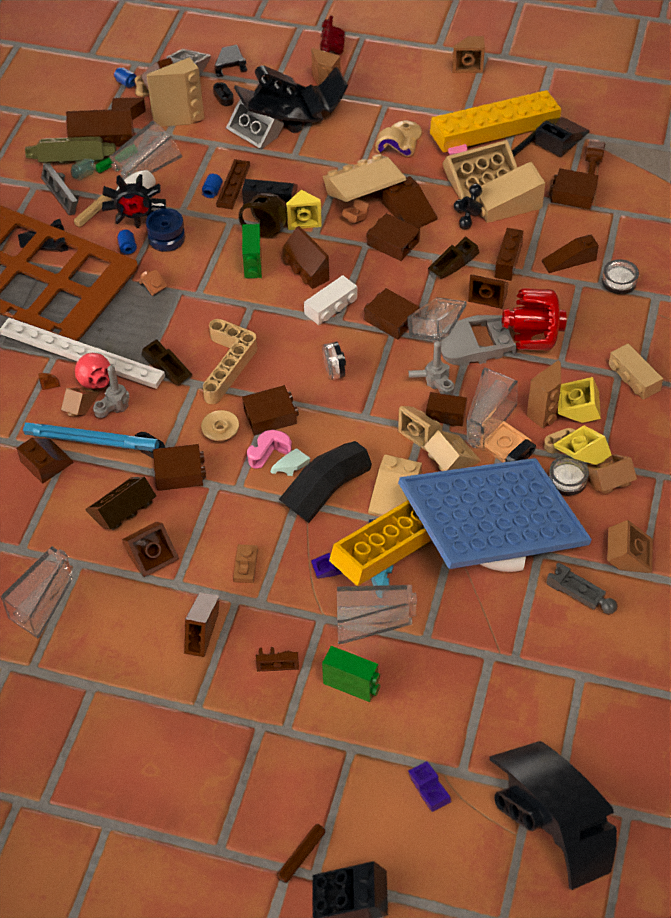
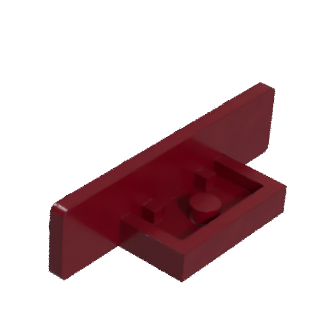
M330 15L322 23L321 50L328 53L332 50L341 55L344 51L345 31L332 25L333 16Z

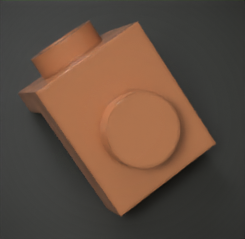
M355 198L353 207L344 209L342 216L352 223L365 220L370 203L360 198Z
M156 269L151 272L150 270L145 271L139 281V284H144L152 296L168 286Z

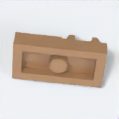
M238 544L233 576L234 582L254 583L258 545Z

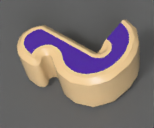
M387 127L379 133L375 147L376 151L380 154L387 145H390L405 157H411L415 152L417 142L412 136L405 138L400 129Z

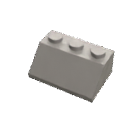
M240 99L226 128L256 147L263 149L278 137L284 123L276 118L248 111Z

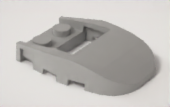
M475 315L456 321L442 330L438 340L441 342L442 357L453 365H469L470 362L476 361L482 364L494 357L495 359L502 358L505 352L511 351L512 354L516 353V343H514L509 330L502 327V315ZM481 324V326H486L494 345L479 348L471 328L472 325Z

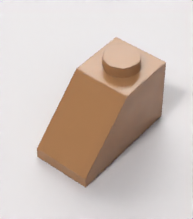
M85 387L66 388L61 410L68 412L67 415L72 417L86 414L98 397L99 392Z

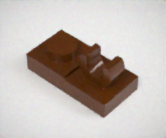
M271 647L269 654H263V649L259 648V655H256L257 672L299 670L298 652L284 651L275 654L274 648Z

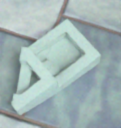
M296 448L274 464L270 472L276 474V472L281 471L285 472L287 476H293L294 470L297 471L309 464L310 457Z

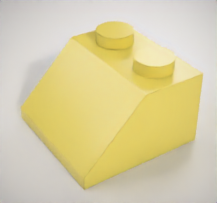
M593 377L561 384L558 402L559 415L581 423L601 419L599 390Z
M585 425L553 444L554 448L568 456L594 465L604 462L605 459L612 455L605 436Z

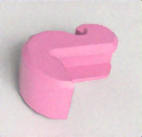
M264 431L257 439L258 447L249 446L247 450L248 463L252 468H262L274 449L285 455L292 451L290 437L282 431Z

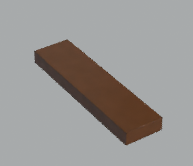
M234 159L216 202L217 207L233 210L250 168V161Z

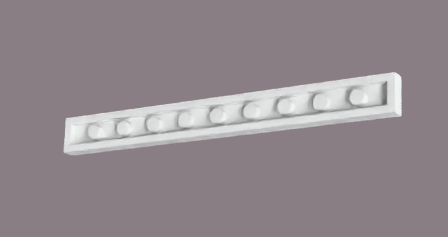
M8 318L0 328L1 335L78 361L87 353H99L105 356L110 364L115 367L116 375L155 389L158 388L165 377V372L11 318Z

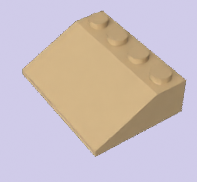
M190 57L146 74L155 127L190 125L204 119L199 68Z
M508 140L447 156L443 162L447 178L460 199L466 196L471 197L469 188L472 184L482 186L517 168Z
M382 154L374 155L370 160H359L358 164L353 166L352 164L345 165L339 171L331 170L327 175L323 176L327 194L346 202L406 180V177L389 157L382 156Z

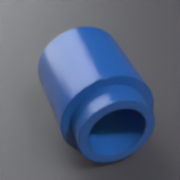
M119 67L114 72L117 82L127 88L135 85V78L137 76L124 67Z
M209 174L202 187V194L207 198H214L223 183L222 178L218 174Z
M127 229L121 230L117 236L120 251L123 254L134 253L137 249L134 234Z

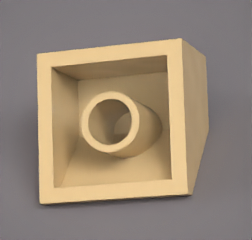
M401 406L399 408L398 432L426 450L424 446L437 430L442 431V426L439 422L432 420L424 412L414 407Z
M437 430L424 446L429 452L428 456L439 464L438 467L441 471L468 468L481 461L459 435Z

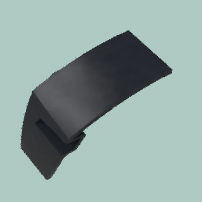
M262 65L255 70V75L259 82L255 91L237 85L234 86V89L248 111L282 120L321 122L324 120L321 112L323 110L330 113L334 111L346 92L348 84L338 67H335L320 85L313 86L310 84L305 87L295 83L292 77Z
M542 741L489 757L491 762L508 774L509 787L494 794L496 806L500 811L527 830L534 831L541 828L552 835L555 844L562 849L565 856L569 889L574 890L611 873L617 846V828L608 822L606 816L613 814L614 810L590 781L571 763Z

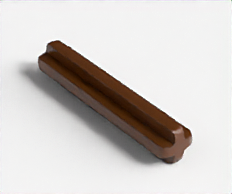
M315 824L277 873L278 878L282 882L287 883L325 835L324 827Z

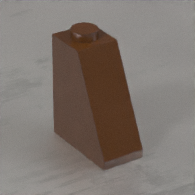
M201 592L197 596L185 619L184 654L205 657L219 614L220 596Z

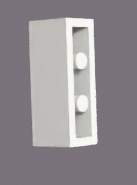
M342 275L304 302V314L316 324H322L357 299V286Z

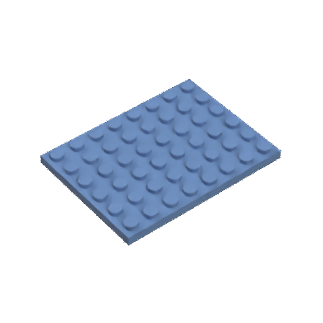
M536 458L400 477L398 484L449 569L588 546L592 541Z

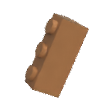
M559 360L531 379L527 417L542 429L547 425L553 424L557 418L561 388V362Z

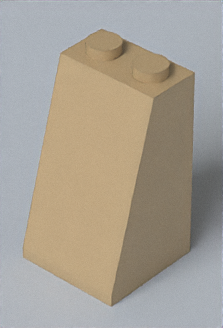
M528 162L482 185V194L476 198V201L482 204L480 216L484 217L485 221L489 223L541 209L543 207L545 182L533 163Z

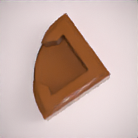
M38 373L42 390L60 387V382L56 376L49 373Z

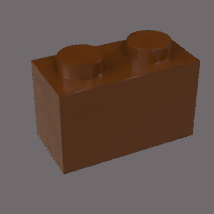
M430 392L426 416L439 423L463 427L467 397Z

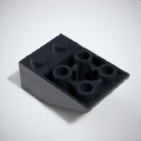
M564 117L549 119L536 128L535 144L562 157L586 136L590 130Z
M367 862L313 875V918H380L388 916L387 870L376 862Z

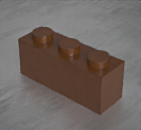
M506 229L496 261L495 278L512 281L522 248L523 230Z

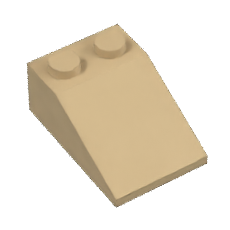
M384 454L368 513L382 516L406 502L408 499L398 484L399 478L421 474L422 463Z

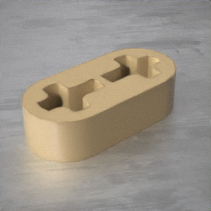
M566 428L546 436L544 449L552 454L560 452V450L554 448L553 444L574 432L575 429Z

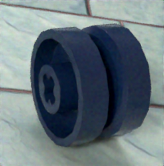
M162 208L149 214L146 219V228L149 243L154 249L172 251L184 243V222L182 215L178 211L171 208Z

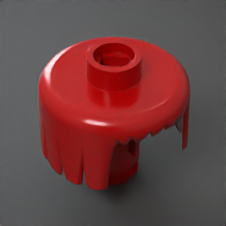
M520 289L517 297L522 299L517 300L516 304L523 306L513 308L512 311L509 308L504 309L502 312V327L506 329L512 327L514 332L522 333L514 335V340L519 341L516 342L517 349L549 351L553 349L557 341L558 331L564 332L566 329V310H560L559 299L554 290ZM544 333L545 339L532 340L531 338L537 334Z

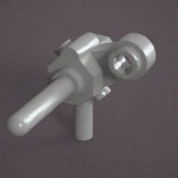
M436 341L434 343L433 360L426 365L425 370H409L408 376L409 378L426 377L427 385L432 389L438 388L441 394L452 395L454 393V383L448 379L450 366L441 361V342Z
M112 365L107 368L110 386L105 392L106 397L101 401H97L93 406L94 414L99 418L106 417L111 411L116 413L123 412L128 407L129 392L123 385L118 384L115 367Z

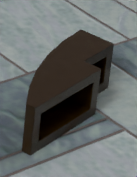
M465 236L456 246L451 245L428 267V270L440 279L447 277L461 269L480 253L478 245Z
M157 339L142 349L141 355L154 368L164 371L165 377L179 386L192 377L193 374L170 349L166 350Z

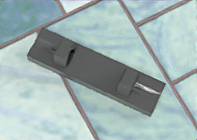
M50 163L43 164L42 180L68 215H75L79 194L68 189L64 183L65 175L63 173H56Z

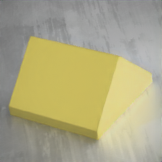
M300 190L286 203L288 230H295L298 226L302 229L322 227L320 199Z

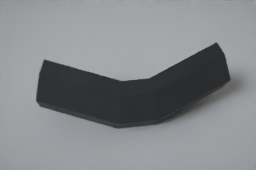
M353 441L317 456L305 466L279 500L310 523L340 486L370 471L372 463L367 449L358 442Z

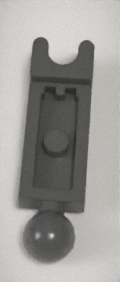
M561 563L556 564L555 574L549 573L546 582L548 586L557 591L561 590L593 610L600 605L604 613L613 614L618 608L617 602L614 599H604L606 591L571 572L570 568Z

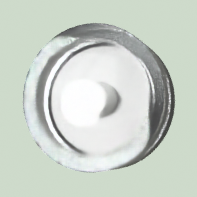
M622 259L612 260L604 267L602 284L612 293H629L637 286L639 270L630 261Z
M336 341L323 344L322 356L328 378L335 380L345 377L346 360L339 343Z
M567 455L558 457L551 463L549 478L560 494L567 496L576 495L582 492L587 485L589 470L584 461L576 460Z

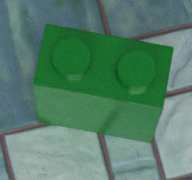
M242 224V255L245 279L262 278L260 224Z
M334 646L330 647L322 662L323 684L370 702L373 695L377 696L380 689L378 682L381 674L378 673V664Z

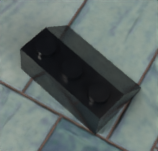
M245 179L242 188L243 205L250 203L254 196L261 193H274L287 203L296 195L298 184Z

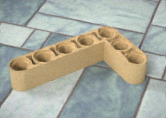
M214 319L209 323L210 337L213 342L230 349L203 384L204 400L208 404H216L221 400L257 351V340L254 332L222 319Z

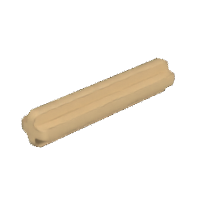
M101 195L74 219V224L78 227L84 225L102 209V203L111 201V198Z

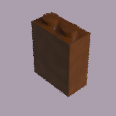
M559 168L558 175L555 174L553 178L554 186L551 185L550 187L551 203L591 210L599 175Z
M386 213L367 231V245L402 261L420 242V229Z
M387 288L378 293L375 299L364 307V321L397 340L420 318L419 306Z
M285 385L242 396L243 409L254 436L262 434L264 431L277 430L297 424L298 408L292 404V394L287 392Z
M199 444L153 449L157 491L203 486L206 470L205 466H201V463H205L204 451L199 449Z

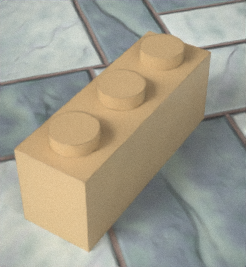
M629 344L611 352L610 368L617 372L621 379L633 389L635 394H638L644 400L661 391L663 378Z

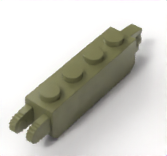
M100 136L40 139L37 145L25 147L26 158L38 159V162L43 164H51L52 161H59V163H68V161L82 163L85 160L99 162L104 156L113 155L116 152V145L113 143H103V139Z

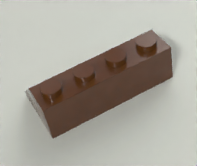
M131 109L66 111L68 138L100 136L103 139V143H113L116 147L134 145L135 133Z

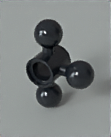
M472 184L470 186L469 193L471 197L466 196L463 199H458L453 204L456 212H465V216L459 220V226L462 229H469L472 226L471 215L476 217L482 210V204L476 201V198L482 194V187L479 184Z

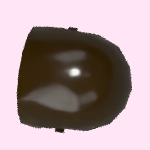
M261 193L254 196L250 203L240 208L238 213L241 226L242 224H247L243 219V211L250 208L252 215L260 223L261 237L275 235L288 220L285 201L274 193Z

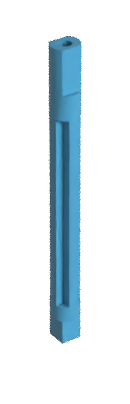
M25 422L23 427L25 435L146 451H153V449L159 448L158 440L27 422Z

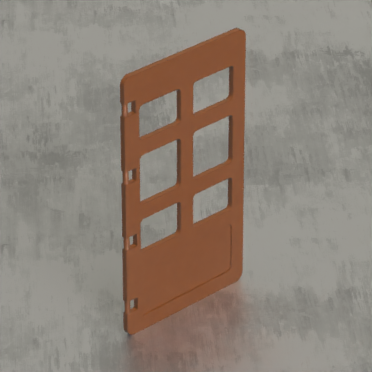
M0 205V244L16 226L36 232L18 255L12 256L0 251V264L6 266L0 274V293L18 273L48 284L28 309H23L0 299V314L55 333L53 330L56 328L61 330L58 335L79 341L138 269L137 261ZM64 237L65 245L78 250L57 274L28 263L47 239L57 241V239ZM89 256L109 262V266L91 287H86L70 280ZM60 291H65L81 298L61 323H56L39 316ZM11 309L17 311L15 314L9 313Z

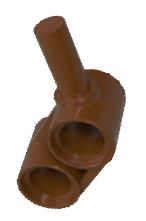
M589 140L585 161L590 162L589 174H595L596 164L598 162L602 163L606 142Z

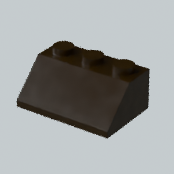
M130 477L85 510L103 529L114 530L122 525L121 521L125 518L130 519L135 516L138 509L152 504V499L157 495L145 477Z

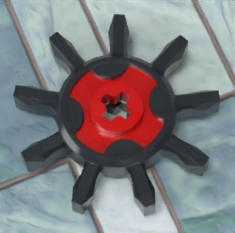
M141 174L136 178V183L126 184L124 179L118 175L116 180L119 187L118 190L106 186L103 187L102 195L115 200L103 202L102 210L116 209L118 211L115 216L116 224H119L124 217L134 218L135 227L140 228L141 218L144 216L148 217L154 211L152 208L166 209V199L153 198V196L160 193L161 185L158 183L147 189L142 186L143 176Z

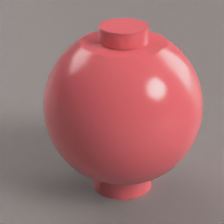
M87 353L76 363V379L82 386L88 389L104 388L109 383L107 368L111 364L105 356L99 353Z

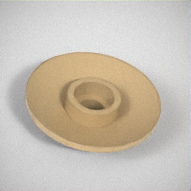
M400 121L392 125V127L400 129L405 138L412 136L417 141L421 137V127L412 121Z
M218 410L204 417L201 428L207 438L214 441H224L232 438L237 433L239 421L233 413Z

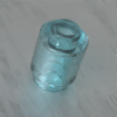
M83 159L71 166V174L78 180L93 174L96 170L95 163L91 159Z

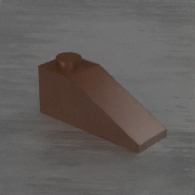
M592 234L575 238L542 259V263L548 273L593 262L597 260L599 245Z

